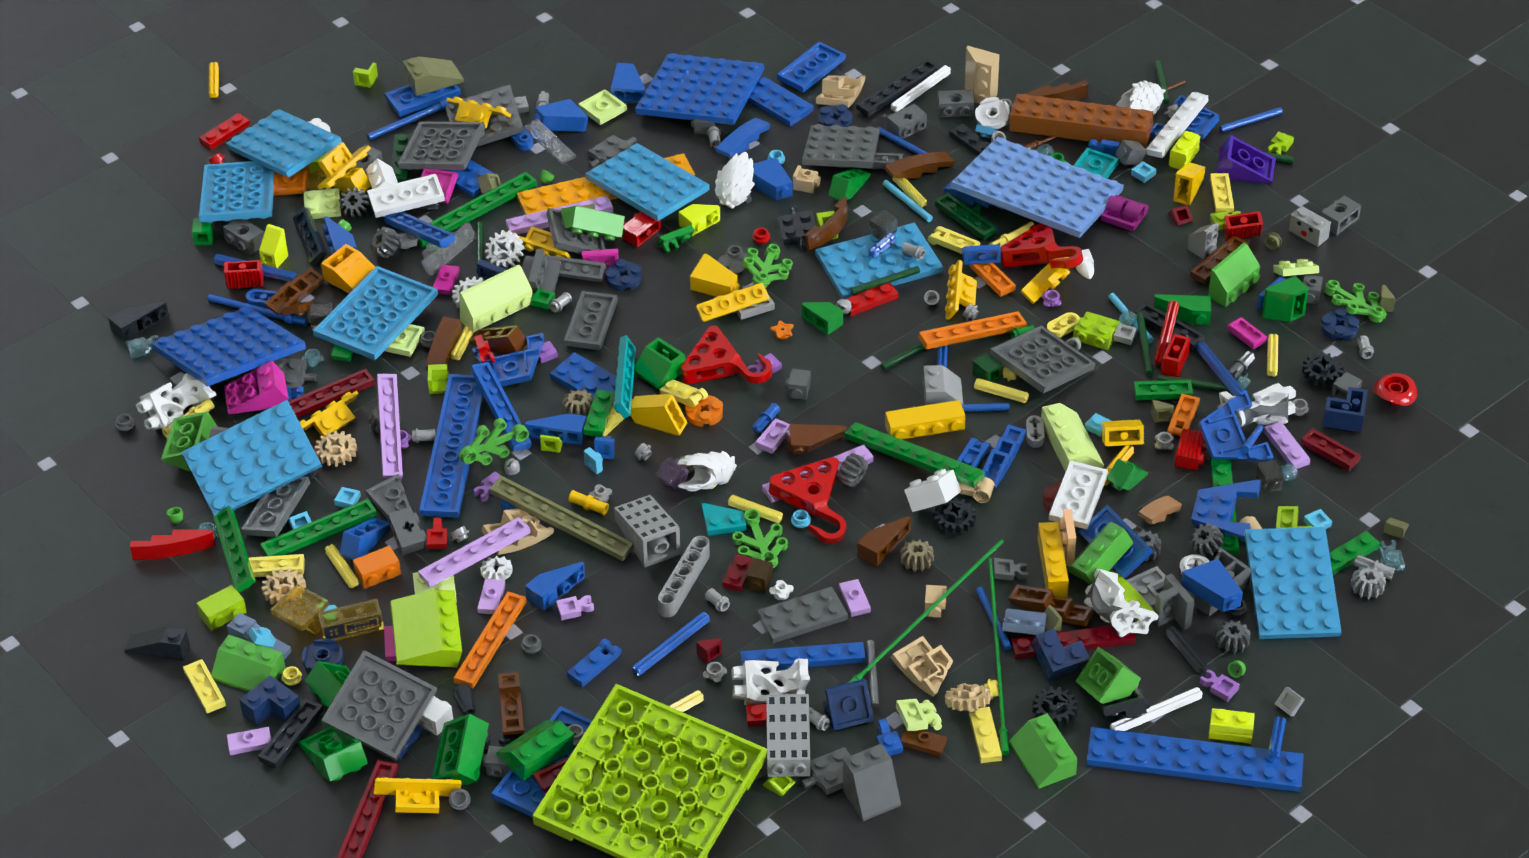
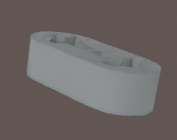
M1034 415L1026 420L1027 444L1030 447L1039 448L1044 444V422L1041 417Z

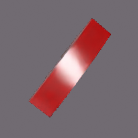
M173 530L172 535H152L151 541H131L130 551L133 560L169 558L214 547L215 539L213 530Z

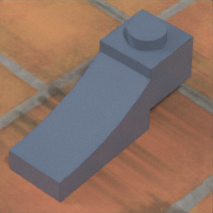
M239 613L227 625L229 635L253 642L249 636L251 627L260 628L256 620L242 613ZM276 639L274 647L265 646L283 652L284 660L292 652L291 646Z

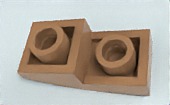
M1164 496L1143 507L1138 512V516L1145 519V522L1149 524H1156L1165 521L1167 514L1180 511L1182 504L1170 496Z

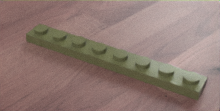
M501 475L490 488V493L621 561L633 549V543Z

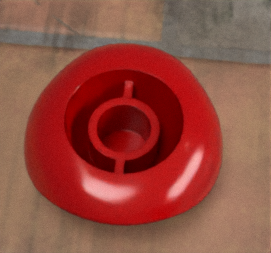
M1401 373L1385 375L1378 379L1373 387L1374 393L1392 405L1407 406L1412 404L1417 398L1415 382L1409 376Z

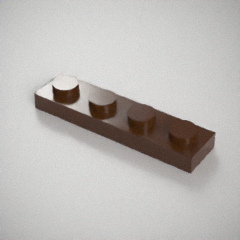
M1234 235L1191 270L1190 277L1205 285L1210 281L1211 270L1241 244L1246 243L1249 246V243Z

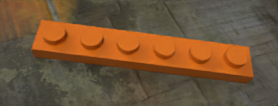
M1019 311L922 331L919 332L918 338L927 350L1011 332L1013 328L1025 327L1027 323Z
M512 592L506 593L454 676V683L459 685L467 684L472 689L475 687L526 604L525 596Z

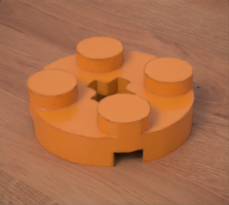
M708 395L706 399L698 401L699 403L695 407L685 405L686 418L695 426L703 427V424L712 426L717 424L723 417V403L714 396Z

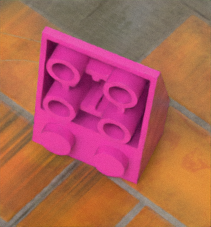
M273 361L224 386L229 414L269 409L288 400L285 375Z

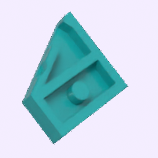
M702 503V512L708 536L747 531L743 511Z

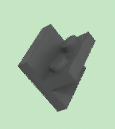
M536 249L535 257L525 256L522 266L532 293H536L537 289L555 291L561 261L548 259L545 256L544 250Z
M1171 573L1165 576L1163 591L1156 595L1155 613L1159 617L1157 620H1154V623L1159 627L1176 620L1183 630L1191 627L1194 599Z

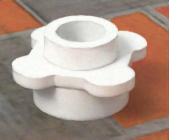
M778 580L774 587H770L769 592L777 600H786L790 592H793V586L787 585L783 580Z

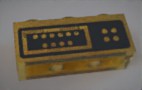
M377 598L317 613L322 638L334 641L384 629L382 612Z

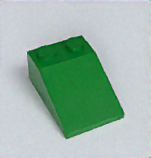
M331 727L298 741L299 746L319 773L330 782L337 781L343 775L356 772L362 766L368 764L361 741L348 737Z

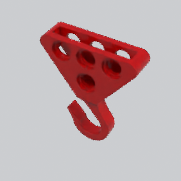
M1038 223L1001 247L1000 258L1003 267L1050 262L1051 268L1069 269L1083 262L1081 248L1076 246H1057L1052 227L1042 223Z
M710 326L682 364L681 370L683 383L687 385L732 376L735 373H739L749 383L759 384L771 378L772 364L770 360L758 353V361L765 370L759 373L750 372L718 326Z
M835 457L773 475L770 478L768 490L770 495L837 525L839 531L833 534L826 533L820 528L809 525L808 531L826 544L840 542L846 532L844 518L827 506L839 466V460ZM821 465L826 466V467H823V468L818 469V467L821 466ZM802 471H808L807 473L800 475ZM783 477H791V478L782 480Z

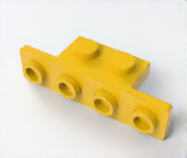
M455 96L453 99H446L448 103L458 107L455 121L484 122L485 128H487L491 114L511 118V114L506 111L507 109L501 106L493 108L492 105L487 103L479 105L476 101L468 100L466 102L462 98Z
M344 142L336 145L318 161L327 178L317 187L319 189L325 187L329 189L334 186L335 180L345 176L346 170L352 169L357 165L356 161L367 156L366 152L371 149L370 146L361 147L351 155Z
M531 226L526 238L519 236L523 241L522 245L525 250L529 252L541 249L544 250L545 255L571 258L567 252L554 248L551 232Z
M1049 263L1021 290V293L1034 304L1049 288L1053 290L1060 283L1058 279L1061 278L1063 280L1070 271L1068 269L1051 268Z
M958 260L955 265L952 264L948 271L947 305L945 307L947 320H950L958 311L959 304L965 307L969 304L975 306L977 280L962 273L961 260Z
M759 283L700 303L696 306L702 322H706L767 301L769 295L764 284Z
M357 391L352 394L351 392L346 393L341 397L342 400L337 403L335 401L331 402L326 406V410L315 412L308 421H300L301 427L305 431L314 426L319 434L327 437L328 432L332 434L334 431L341 429L355 419L347 405L353 402L359 393Z
M384 777L375 778L374 794L395 795V812L439 813V796H450L451 792L455 789H461V780L399 779Z

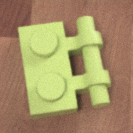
M917 699L897 700L896 709L907 731L928 729V724L934 727L935 730L942 728L941 718L936 713L934 704L930 703L929 700H924L922 703H919Z

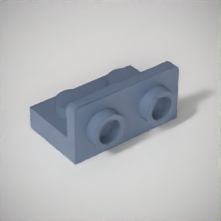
M1006 609L1002 631L1038 635L1045 632L1047 614Z

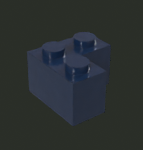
M1349 387L1346 400L1327 397L1323 427L1361 432L1368 390Z
M1055 629L1036 635L1031 643L1047 680L1082 669L1090 660L1082 640L1063 647Z
M271 675L239 699L242 715L256 726L271 714L285 723L300 705L299 696Z

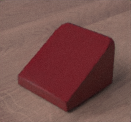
M1188 205L1171 209L1168 212L1169 217L1176 226L1193 222Z
M717 638L696 642L697 656L706 664L722 654V640Z

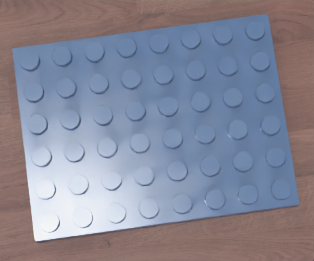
M999 137L984 149L951 183L952 189L1078 238L1105 211L1108 198L1111 195H1119L1124 185L1115 180L1102 178L1099 174H1093L1083 168L1072 166L1067 162L1054 159L1052 156H1046L1038 153L1036 150H1030L1020 144H1015Z

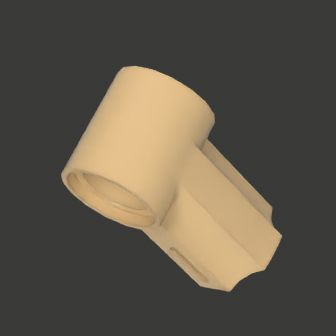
M984 477L975 488L958 482L961 489L959 494L973 496L980 503H987L995 486L993 480Z

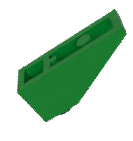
M855 168L833 175L829 196L834 197L836 201H840L843 197H847V200L851 199L870 178L871 174Z
M1155 294L1154 307L1166 313L1170 301H1177L1179 308L1176 319L1189 324H1210V296Z

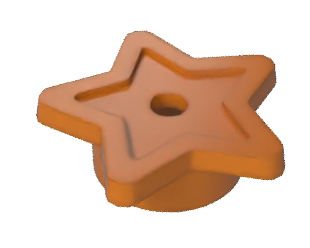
M780 320L770 330L775 332L777 338L786 339L792 336L791 329L794 325L785 324Z

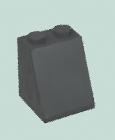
M882 744L843 759V792L862 821L901 806L892 759Z

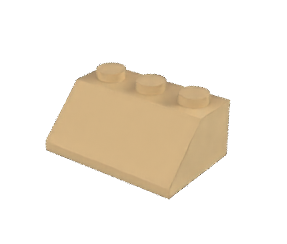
M967 46L965 89L972 90L974 103L980 104L986 98L997 96L999 54Z

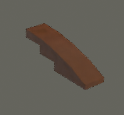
M1085 80L1071 86L1066 82L1053 88L1048 84L1026 94L1078 101L1088 97L1089 84Z
M930 152L897 160L885 165L884 169L892 178H921L923 172L936 173L939 167H953L955 161L947 152Z
M310 267L302 275L299 274L291 283L288 281L265 303V306L280 316L283 314V307L301 302L324 281V277Z
M1016 585L1008 598L1010 602L1034 612L1044 613L1046 608L1051 605L1062 617V622L1085 627L1094 614L1093 607L1075 605L1072 598L1054 596L1053 590Z

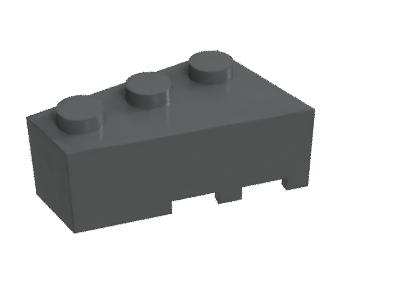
M1220 547L1215 560H1220L1241 591L1249 586L1251 568ZM1195 596L1194 606L1207 616H1211L1218 610Z

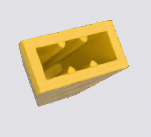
M1188 162L1177 171L1173 201L1191 205L1204 181V166Z
M708 254L702 256L690 275V290L716 297L727 295L734 290H739L740 287L737 275Z
M672 394L635 396L632 400L631 417L637 424L673 435H680L688 423Z

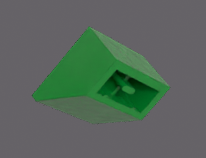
M1296 276L1269 286L1265 289L1262 317L1292 322L1305 316L1309 288Z
M658 337L645 346L635 364L634 373L659 390L667 382L674 380L682 374L681 366L685 361V354Z

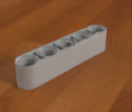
M696 536L692 539L658 596L659 614L661 616L669 618L677 613L710 557L709 539L707 537Z

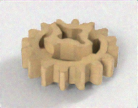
M334 431L332 435L328 432L327 437L320 436L321 441H316L315 453L322 464L327 462V466L334 464L337 467L338 463L345 465L346 460L351 462V457H356L357 444L355 438H351V434L345 436L344 431L340 434Z
M281 568L279 573L272 571L273 575H267L266 581H262L263 595L266 601L270 600L271 605L277 602L278 607L282 603H285L287 607L289 602L296 604V599L301 600L302 594H306V582L302 574L298 575L297 570L292 573L291 569L288 568L287 571L283 572Z
M963 683L958 685L957 688H950V691H946L945 694L947 707H952V710L957 709L958 711L966 710L973 712L979 710V707H986L985 704H990L991 701L989 688H984L983 685L979 686L977 684L969 685Z

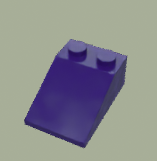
M1231 135L1220 147L1216 172L1228 173L1229 178L1234 180L1271 184L1276 158Z

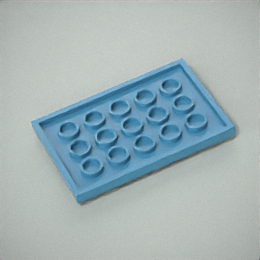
M279 109L273 111L268 117L259 120L254 126L245 129L243 133L234 136L226 143L227 149L289 178L332 150L342 140L340 136Z
M638 143L585 173L587 180L656 221L663 219L710 190L708 183Z
M254 161L204 165L199 210L200 222L211 223L221 220L231 221L234 219L248 220L250 218L265 219L272 217L274 171Z
M915 222L815 249L817 259L842 299L854 296L850 290L852 287L915 266L919 267L920 273L890 282V284L895 286L943 272L941 262ZM888 233L896 235V241L876 258L868 255V250ZM907 242L917 247L922 246L926 251L924 258L916 260L913 256L903 254L901 252L902 245Z
M376 266L313 330L314 336L376 360L438 295V290Z
M288 400L182 452L214 516L227 506L236 510L322 467Z
M1326 528L1245 529L1244 536L1248 565L1251 568L1250 580L1258 638L1340 637L1342 632Z

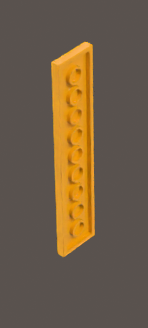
M685 154L664 158L695 176ZM586 177L517 193V199L525 215L603 196H608L610 200L617 199L616 196L587 180Z

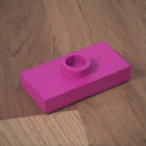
M618 249L582 251V260L605 263L606 267L614 264L619 259Z
M450 265L441 266L433 288L438 290V294L451 295L460 268Z
M1242 317L1228 324L1227 330L1252 349L1267 342V336Z

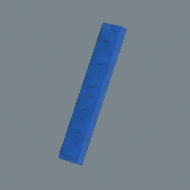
M398 212L384 217L386 224L440 248H446L456 241L455 234L407 213Z
M489 362L471 365L470 371L496 419L503 418L507 423L506 428L502 431L503 434L511 432L513 427L521 424L491 365ZM529 437L522 442L516 441L515 438L508 441L513 452L529 449L532 444Z
M863 642L740 651L742 666L745 661L750 660L774 661L779 664L776 670L789 669L797 659H808V667L865 663ZM769 668L761 669V671L770 670Z

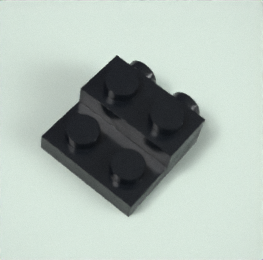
M1138 687L1130 696L1104 704L1096 700L1104 716H1116L1120 712H1124L1127 718L1134 719L1141 717L1142 714L1147 713V709H1150L1147 697L1144 696L1143 690L1138 689Z

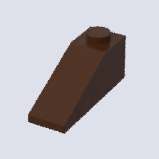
M518 325L480 329L468 340L471 344L477 345L474 337L482 335L483 341H488L490 350L502 355L523 351V348L527 345V340Z
M790 424L786 431L787 453L802 455L842 438L847 428L846 426Z
M906 516L873 529L864 537H861L857 542L858 557L878 567L911 531V517Z

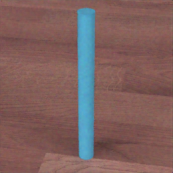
M888 180L883 182L882 185L927 222L932 221L933 217L892 183Z
M1111 293L1108 296L1109 300L1139 332L1137 319L1118 297ZM1146 330L1148 343H1151L1154 338Z

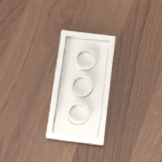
M436 174L367 190L376 218L445 201Z
M1070 461L1049 513V520L1059 522V518H1063V509H1071L1074 526L1087 529L1108 476V470Z

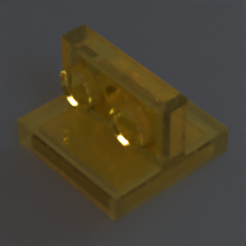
M296 584L270 610L273 616L301 631L306 629L317 634L321 630L319 615L329 606V602L327 599Z

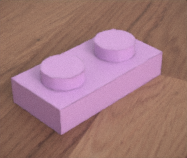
M775 418L757 439L756 447L773 454L786 438V431L790 424Z

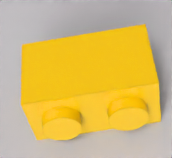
M1140 420L1102 421V441L1105 446L1144 444V425Z

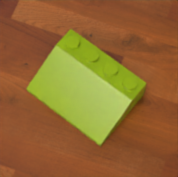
M434 589L391 600L396 664L457 668L462 654L455 591Z

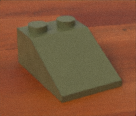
M418 56L403 61L404 77L416 96L464 82L463 77L452 60Z

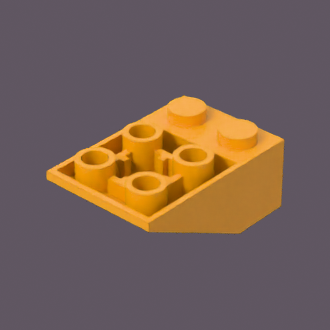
M347 244L321 263L324 280L349 294L375 268L360 251Z

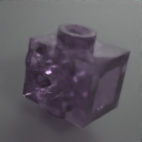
M668 456L661 463L660 469L655 475L661 482L677 491L678 485L686 481L689 471L685 465L678 464L680 458L673 459Z

